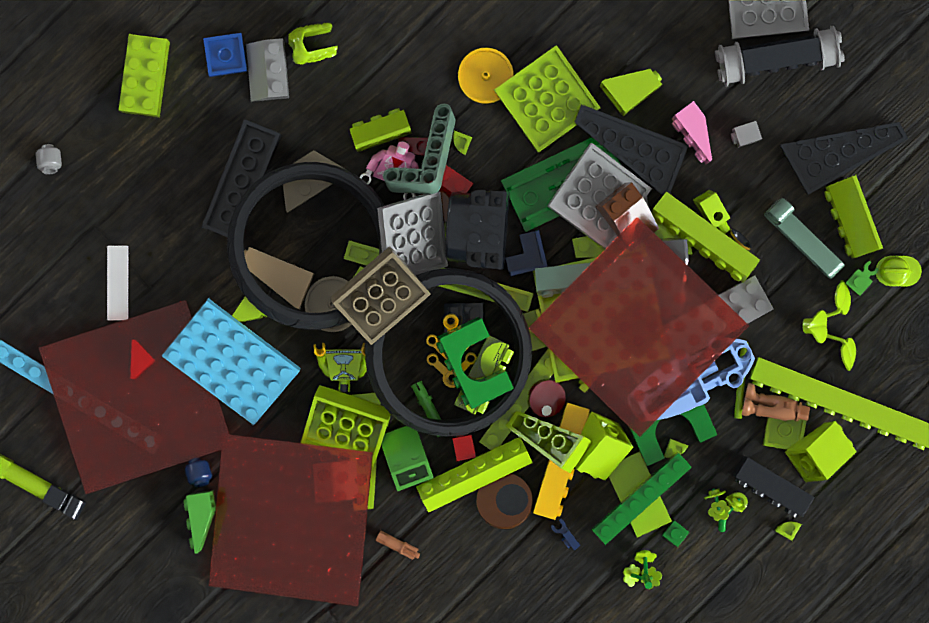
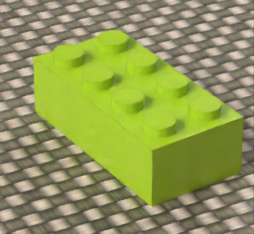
M129 34L119 103L120 112L160 118L170 45L168 39Z

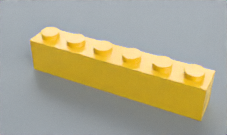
M566 403L559 427L581 435L589 417V409ZM551 460L548 461L534 506V514L556 520L557 516H561L563 506L560 505L562 498L566 499L569 490L566 484L568 479L572 480L575 469L569 473Z

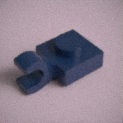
M560 518L559 521L562 527L556 529L552 524L551 528L555 533L563 534L564 538L562 541L568 549L572 547L576 550L580 544L566 527L564 520Z

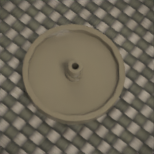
M331 276L315 282L307 292L305 311L308 313H321L336 310L337 307L332 303L331 296L348 281L340 277ZM347 322L321 330L338 332L350 327L352 324Z

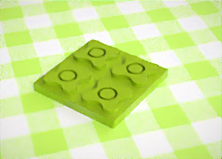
M557 45L494 89L537 152H540L576 126L574 121L581 104L595 110L600 109L596 100Z

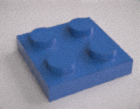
M242 33L203 38L209 77L247 72Z

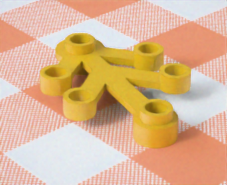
M450 313L444 317L443 324L447 328V332L458 326L459 320L455 314ZM448 318H453L455 322L449 324L447 320ZM430 334L426 342L439 352L436 346L438 342L437 336ZM430 337H434L436 342L431 344L428 340ZM469 352L466 354L465 361L461 363L463 372L475 363L477 358L475 353ZM429 354L427 362L443 374L444 384L450 388L456 387L454 382L449 380V376L454 375L452 370L448 371L447 367L438 360L437 354ZM473 355L475 359L470 362L467 357ZM431 356L436 357V361L430 362L429 358Z

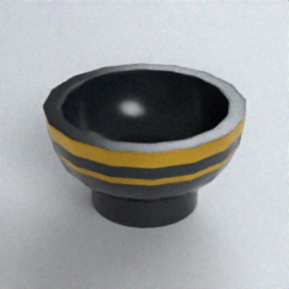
M731 229L728 237L749 251L752 248L749 241L739 231Z

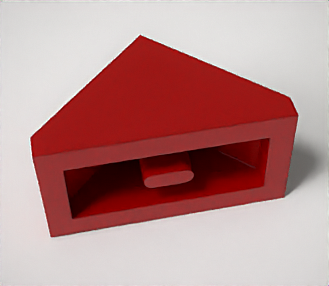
M132 340L130 379H137L156 360L137 340Z

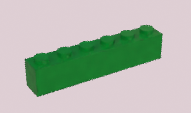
M676 452L596 524L592 531L606 545L692 467L680 453Z

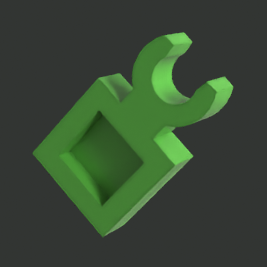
M870 261L864 264L862 272L857 269L845 282L859 296L873 282L869 277L877 274L879 271L878 268H875L872 272L868 270V266L872 263Z

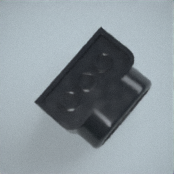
M475 190L472 193L453 192L450 194L445 240V257L447 261L464 262L471 267L501 270L505 268L510 192Z

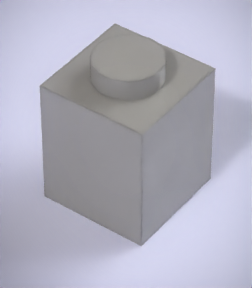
M756 121L732 129L731 138L733 144H737L738 148L762 139Z

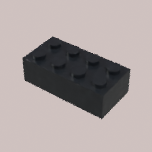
M746 456L742 457L732 474L736 478L734 480L736 483L745 488L749 485L752 487L751 492L762 498L764 495L769 497L768 502L778 508L781 505L784 506V511L795 518L798 515L803 517L815 498Z

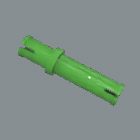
M422 381L417 382V385L416 383L413 384L411 388L419 400V406H422L427 417L441 420L431 401L433 398L431 395H428Z

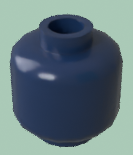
M200 458L189 460V464L185 467L188 483L196 488L209 484V480L212 478L209 463L206 460H200Z

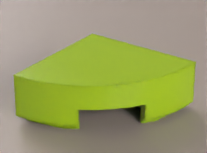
M454 130V145L461 154L466 155L472 137Z
M670 439L664 457L671 458L676 452L681 455L686 451L688 445Z
M793 521L785 522L779 525L775 531L792 541L802 524Z

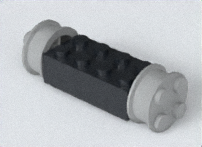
M830 26V29L821 31L816 28L814 29V35L746 47H740L738 42H735L733 46L727 47L719 45L718 50L715 51L716 61L720 63V69H718L719 81L724 82L725 87H728L729 83L734 82L744 84L745 74L756 76L760 75V71L773 73L778 72L779 68L782 67L787 70L796 69L800 64L814 66L818 63L821 71L828 66L835 65L839 68L841 62L845 60L843 50H840V43H842L841 32H837L834 26Z

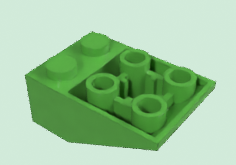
M404 426L385 433L381 446L397 491L434 478L417 430Z
M213 490L191 493L184 500L185 511L189 512L187 528L192 532V538L189 539L191 550L194 549L195 553H199L202 550L216 511Z

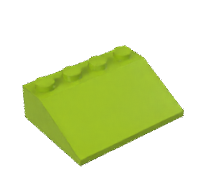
M857 176L849 177L825 187V197L828 202L831 201L833 207L831 209L834 220H838L840 226L838 227L839 235L841 238L844 237L846 245H844L846 254L853 259L883 249Z
M319 385L312 402L301 444L374 468L391 414L384 406Z

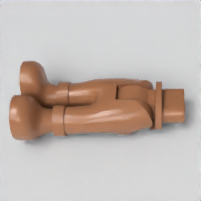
M748 383L741 415L749 416L756 414L759 417H769L782 421H799V419L808 421L810 407L803 406L802 402L798 405L797 401L787 397L765 395L763 393L758 394L755 391V385Z

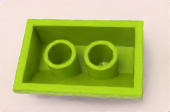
M398 108L389 111L388 116L382 117L377 115L370 118L371 121L365 124L363 121L352 124L353 128H350V132L357 152L412 134L404 110L400 111Z

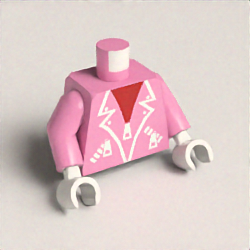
M399 142L397 147L390 145L387 150L382 149L373 155L366 167V173L361 174L360 178L362 179L365 175L368 176L369 181L367 184H369L372 173H374L373 177L384 181L383 173L388 168L419 169L418 163L415 162V155L408 152L409 144ZM404 193V200H406L408 193Z

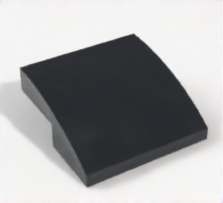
M485 303L444 304V317L450 313L455 314L459 320L458 326L476 317L482 318L485 324ZM448 318L447 322L453 324L455 320Z

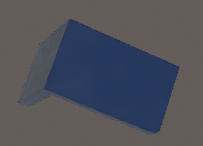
M539 230L520 235L524 254L505 258L510 277L535 271V268L548 267Z

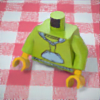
M322 343V349H317L316 344L314 345V353L317 356L320 369L331 381H339V392H350V380H358L365 375L367 371L365 343H363L361 350H325L324 343Z

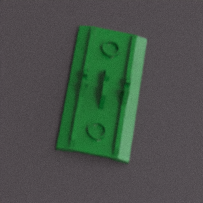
M589 138L501 180L506 192H510L509 198L525 232L559 217L547 205L590 143H593L620 164L619 160L596 140Z

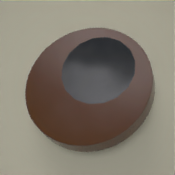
M508 474L479 488L476 500L477 508L482 519L489 525L498 529L514 528L523 523L529 516L532 509V494L529 486L523 479L514 474Z

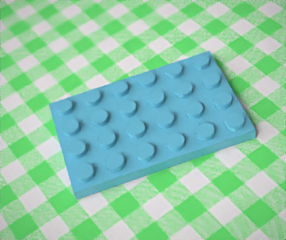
M209 298L162 354L163 358L253 425L301 369Z

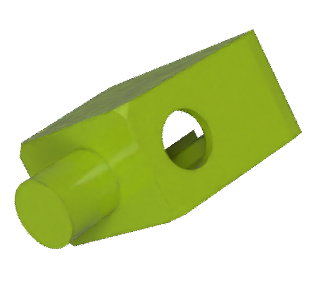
M708 190L693 199L706 221L724 234L731 230L726 222L730 219V216L716 192Z

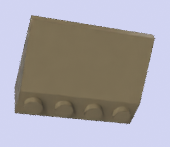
M389 246L331 296V300L337 309L372 345L431 295V293L400 256Z

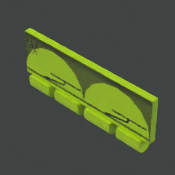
M492 336L487 337L468 378L482 379L501 369L505 370L506 367L500 363L503 361L508 364L514 351L508 349V344ZM460 391L454 405L473 414H476V412L484 414L489 402L471 409L468 405L465 406L460 397L462 392Z

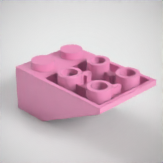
M693 101L672 118V125L677 132L681 131L685 136L683 140L688 147L695 149L696 158L701 163L707 164L712 160L706 118Z

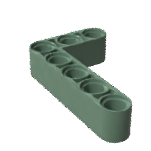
M440 104L434 110L422 169L388 168L384 171L383 179L391 192L435 194L440 190L455 125V117L448 104Z
M784 198L777 200L764 213V216L825 276L832 279L844 267L842 261L792 214L795 209Z

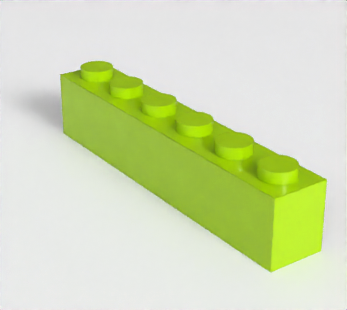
M668 192L663 195L651 212L658 224L665 225L673 235L687 239L688 246L695 247L703 257L714 261L718 268L728 271L736 281L744 283L760 261V259Z
M518 437L416 486L426 509L428 512H431L533 462L522 439Z

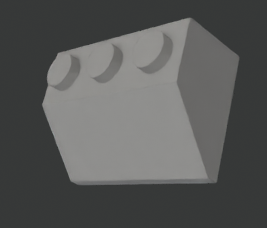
M283 38L246 44L251 102L289 98L285 42Z

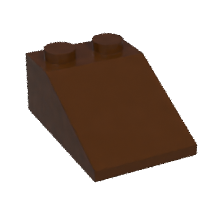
M632 182L622 184L595 206L629 252L633 251L659 229L644 198Z

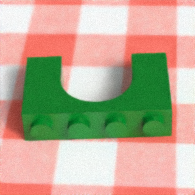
M476 317L436 337L438 340L436 346L441 354L444 353L447 359L444 363L448 371L452 370L455 376L452 380L456 388L461 389V400L465 406L468 405L471 409L514 389L507 372L503 369L482 379L468 378L462 370L461 359L465 350L469 346L490 336L480 317Z
M704 404L680 414L689 421L699 443L717 435ZM636 416L631 417V422L627 424L646 466L665 459L655 435L656 426L660 420L644 422L640 421Z

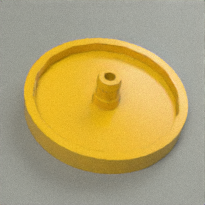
M479 48L470 52L462 60L458 71V81L463 93L469 99L481 104L499 101L500 98L494 89L514 76L513 68L508 58L500 51L492 48Z

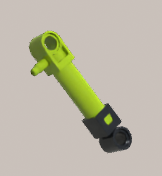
M0 454L1 479H6L42 499V502L60 510L65 515L76 520L78 519L86 505V501L56 484L47 482Z

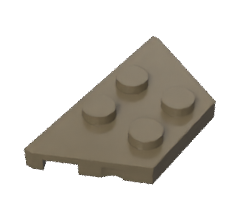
M314 150L295 162H320L341 167ZM304 179L283 184L287 213L331 186L332 183Z

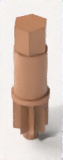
M380 531L377 536V542L399 552V554L412 560L414 557L418 559L420 553L417 552L418 548L407 542H403L383 531Z

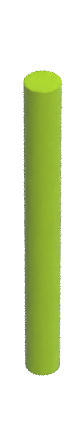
M740 348V356L745 355L746 348ZM745 377L743 378V383L737 387L734 418L742 419Z

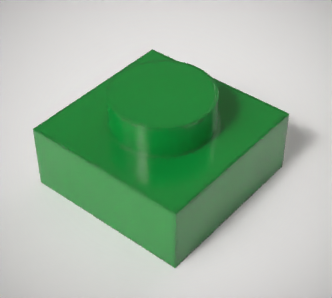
M673 520L662 535L678 547L689 534V531Z

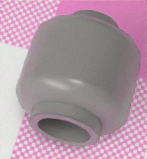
M51 144L43 145L36 152L37 168L44 174L56 173L62 166L60 150Z

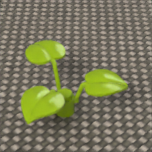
M840 280L841 283H839L835 291L837 310L828 314L824 310H820L813 318H805L803 320V331L805 334H813L818 343H823L826 337L840 341L843 344L841 347V357L846 369L850 371L856 358V346L853 339L847 338L845 340L827 334V317L839 314L840 312L846 315L851 305L848 286L843 280Z

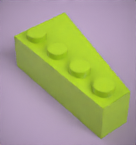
M519 411L515 412L506 425L507 428L569 473H571L593 442L584 436Z

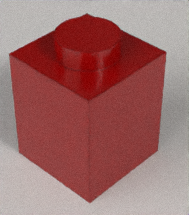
M471 434L458 435L453 438L457 461L476 458Z

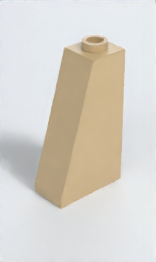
M251 247L248 250H244L249 271L295 308L300 309L314 273Z

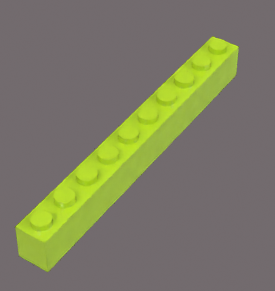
M756 357L748 378L753 380L752 383L761 388H763V385L771 387V392L779 395L781 392L789 394L787 398L797 402L799 399L805 400V405L815 409L818 405L824 408L823 412L833 416L836 412L842 415L841 419L852 422L854 419L859 421V426L870 429L872 426L877 428V433L888 436L890 433L895 435V440L906 443L908 440L913 442V447L924 450L925 447L929 448V423Z

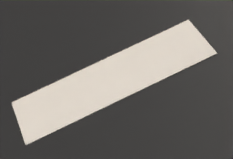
M107 246V320H128V246Z

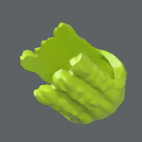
M332 24L306 25L305 27L296 28L289 34L288 44L293 49L292 57L295 64L321 61L337 54V46L307 52L303 44V38L331 32Z

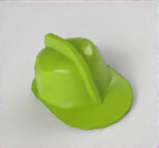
M887 256L882 258L876 265V268L879 269L876 277L882 284L887 286H912L918 282L922 273L919 262L909 256Z

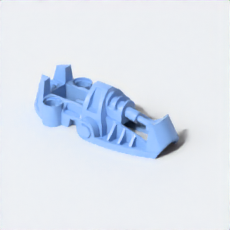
M711 334L706 340L708 348L691 357L687 351H680L674 354L669 362L650 373L628 395V404L631 411L640 421L660 420L679 415L707 403L710 399L707 391L716 386L728 384L732 388L739 387L755 360L747 341ZM718 339L721 341L718 348H712L711 345L714 340ZM746 348L745 355L738 356V350ZM730 350L735 364L702 380L718 371L714 360L697 369L696 367L711 360V357L717 354L721 355ZM736 373L738 375L737 380L730 382L729 376ZM665 382V383L662 384L661 386L657 387V390L654 391L653 393H651V394L644 393V392H646V391L652 389L653 387H655V386H657V385H659V384ZM670 391L673 396L672 399L650 412L647 411L646 407L652 403L651 399L658 395L662 396Z

